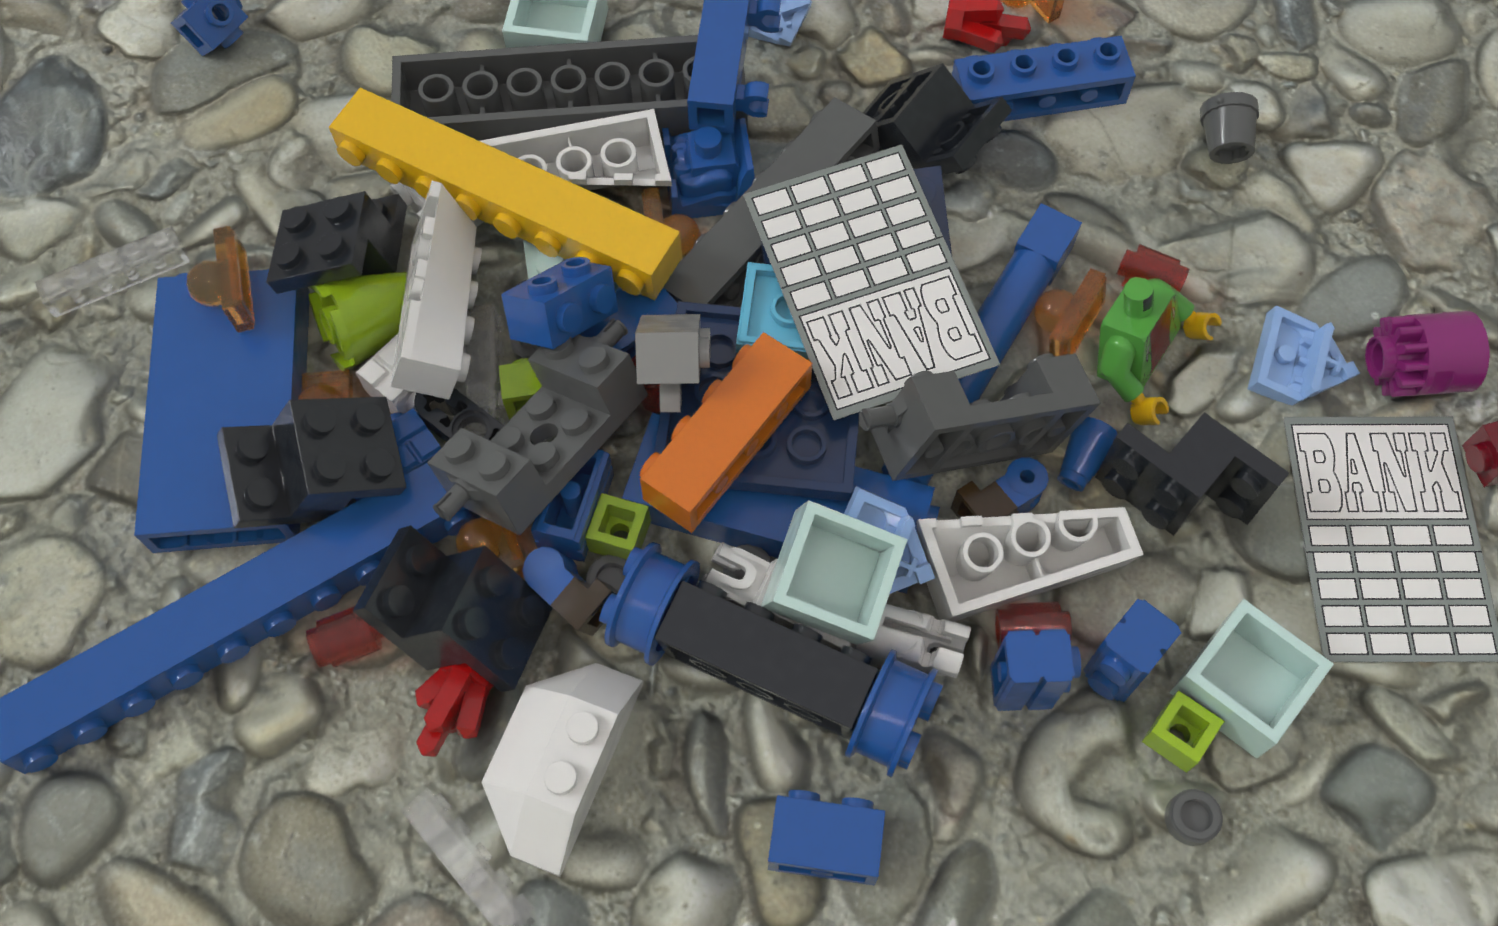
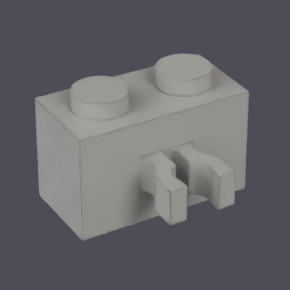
M700 314L641 315L635 332L637 384H660V412H681V384L699 383L701 368H710V328H701Z

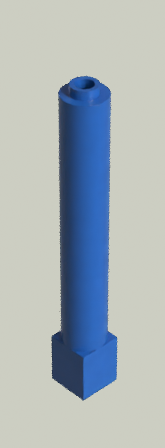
M1042 203L1018 239L1012 257L977 312L1000 364L1046 287H1050L1073 249L1082 222ZM999 365L958 379L969 403L980 399ZM884 462L881 468L882 473L890 475ZM934 474L908 478L906 480L928 485Z

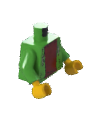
M1139 277L1130 278L1103 319L1100 327L1097 377L1107 380L1124 402H1132L1130 408L1131 418L1138 425H1160L1156 414H1167L1169 412V406L1165 398L1145 397L1142 392L1146 382L1180 330V322L1184 321L1183 329L1186 337L1200 340H1213V337L1207 333V325L1221 326L1222 324L1218 314L1195 312L1194 304L1170 284L1156 278L1149 280Z

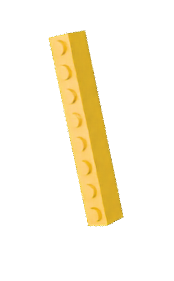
M361 87L329 126L338 154L349 164L368 167L392 184L400 182L415 189L425 199L431 182H440L471 220L478 218L493 225L501 234L508 238L515 239L519 237L534 244L540 252L549 257L559 256L564 259L586 257L590 259L591 263L611 266L614 282L623 291L631 295L641 294L655 301L682 259L680 231Z

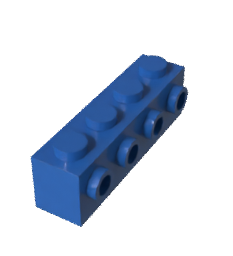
M1122 35L1107 38L1097 37L1086 41L1065 44L1055 43L1045 47L1024 50L1013 49L1003 53L982 56L972 55L966 58L954 59L952 76L973 104L1003 97L1012 109L1004 121L1126 104L1136 77Z

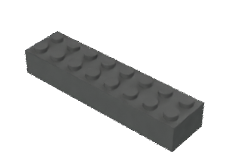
M698 35L392 56L391 101L478 141L654 109L662 140V128H668L672 137L693 131L689 129L687 99ZM744 68L741 85H746ZM737 111L736 120L745 118L748 132V115L743 111Z

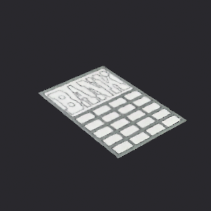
M903 145L743 194L808 358L813 363L812 368L833 420L860 412L864 408L869 409L893 401L904 387V382L910 376L921 371H931L933 374L955 371L959 379L1000 365Z
M1453 416L1283 417L1322 655L1331 662H1498V622Z

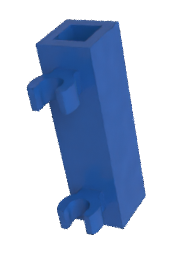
M704 0L687 99L689 129L698 130L704 126H712L718 129L719 132L734 133L737 111H743L752 117H767L769 84L762 81H753L746 85H741L749 28L750 26H755L763 32H779L781 0Z

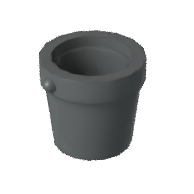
M1228 92L1213 96L1202 103L1200 107V121L1204 127L1211 160L1221 164L1242 162L1253 156L1255 152L1257 119L1259 118V104L1256 97L1244 92Z

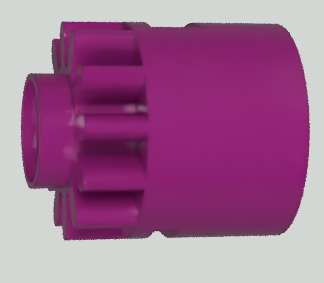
M1471 311L1380 318V327H1373L1374 337L1369 339L1366 346L1365 362L1367 371L1374 379L1375 386H1382L1383 396L1401 397L1473 392L1484 382L1489 367L1490 350L1487 332L1481 319Z

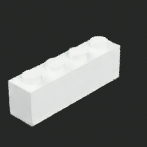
M654 109L480 141L589 191L616 185L672 186Z
M436 181L431 182L411 243L391 387L449 400L456 381L464 383L469 370L470 354L463 353V346L469 345L474 328V317L467 316V310H472L477 296L478 282L471 280V274L476 275L478 271L482 248L475 246L477 229L475 224L444 185Z
M1125 507L1068 510L1051 514H1033L1031 512L1000 517L982 518V516H966L960 519L936 520V518L918 519L916 521L920 543L935 576V579L926 583L940 620L946 619L953 622L1124 567L1144 555Z

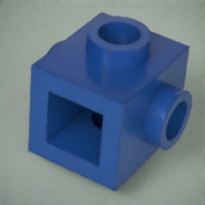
M182 0L181 3L186 9L171 22L176 30L203 56L213 51L220 44L225 49L232 45L244 33L239 26L248 16L243 12L240 0Z

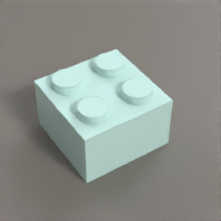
M511 0L502 29L506 48L601 42L608 13L607 0Z
M808 500L794 512L761 606L771 612L856 645L874 641L908 539Z
M1243 599L1225 618L1169 693L1174 695L1179 690L1224 720L1225 722L1219 731L1257 759L1278 743L1334 664Z

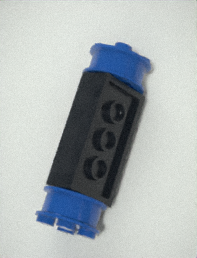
M655 542L649 543L644 549L633 548L625 562L623 575L626 577L618 593H612L608 597L600 613L599 621L606 624V645L616 647L622 643L643 653L645 663L651 666L656 664L663 654L666 653L667 656L850 740L845 756L851 758L856 752L887 767V776L892 778L897 766L908 769L922 736L913 731L918 718L928 722L943 688L942 684L934 681L938 669L933 668L927 674L896 660L897 651L891 649L877 676L878 669L870 666L872 658L867 654L843 645L839 652L822 644L823 636L806 626L795 623L791 630L773 621L775 614L760 605L746 602L744 608L727 601L728 593L721 588L702 580L697 585L700 573V563L692 559L683 564L661 554V545Z

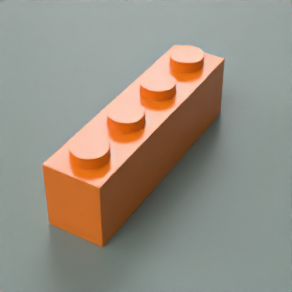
M764 332L752 346L749 344L744 345L737 353L732 363V370L722 381L719 379L715 380L708 387L703 396L702 405L692 417L686 415L679 421L672 433V441L661 454L658 452L653 453L644 463L640 471L643 500L692 533L810 389L813 363Z

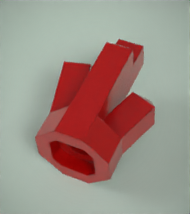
M949 0L943 38L961 41L994 53L1001 46L1006 47L1012 39L1024 40L1031 32V26L1028 17L1002 14L1004 7L1000 0Z
M466 663L439 668L415 690L417 706L428 710L424 716L426 725L416 741L422 756L436 757L449 733L457 732L464 739L476 738L478 736L487 696L493 685Z

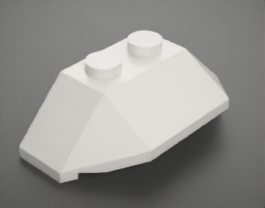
M594 663L526 685L482 780V785L512 858L561 877L643 686V680Z

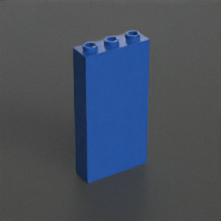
M230 269L222 273L200 275L181 273L174 277L158 278L134 536L152 553L282 543L300 533V523L247 528L233 527L217 434L221 427L272 425L289 400L306 399L310 290L308 287L277 294L266 282L269 269L253 271Z

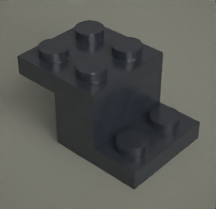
M944 63L890 80L863 113L876 120L880 147L883 150L903 145L913 169L941 166L942 175L954 172L955 174H961L970 169L978 159L976 154L984 144L993 140L1001 132L1002 127L1000 125L1012 109L1003 97L973 104Z
M366 191L282 210L266 281L267 284L279 294L361 275L395 273L397 271L407 210L406 203L399 194L371 199Z
M387 397L289 400L272 425L221 427L217 434L234 528L320 522L343 510L352 498L400 495L407 488Z
M1204 412L1170 453L1127 423L1115 437L1095 478L1102 482L1103 487L1109 494L1118 499H1125L1141 511L1149 524L1158 529H1165L1174 536L1206 496L1215 501L1217 507L1224 514L1239 519L1248 525L1289 475V472Z
M410 525L398 529L355 605L353 612L426 670L466 663L500 692L515 690L553 607L486 546L446 556Z

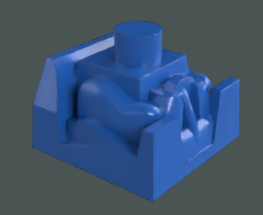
M745 118L735 121L734 133L719 132L715 127L704 126L698 130L672 137L668 128H662V144L672 186H667L672 221L723 215L726 208L732 202L737 201L752 186L755 174Z

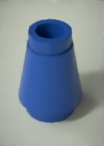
M1087 417L1070 434L1057 480L1072 490L1084 491L1086 485L1099 471L1115 437L1118 435L1117 431L1099 419Z

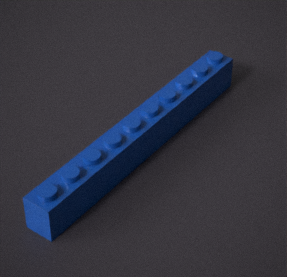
M425 463L404 475L407 488L400 495L365 497L356 501L343 510L336 512L0 698L1 763L23 774L44 770L52 766L62 753L78 744L84 745L98 740L106 734L108 727L124 718L139 716L149 711L156 704V700L170 692L183 690L195 685L203 678L204 673L222 663H232L243 658L250 651V647L262 640L287 633L296 625V621L314 611H324L333 607L341 600L342 595L360 585L367 586L398 529L411 525L434 544L448 535L456 536L464 533L472 527L475 520L482 516L462 507L452 517L451 521L441 518L433 509V505L447 492L428 463Z

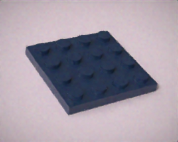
M678 301L676 315L700 314L701 328H710V368H701L699 383L681 384V412L660 413L655 452L661 454L672 441V433L679 421L686 415L692 417L700 408L708 387L717 379L722 381L732 370V363L737 355L736 339L741 307ZM812 368L810 389L728 489L850 501L853 493L860 412L833 420Z

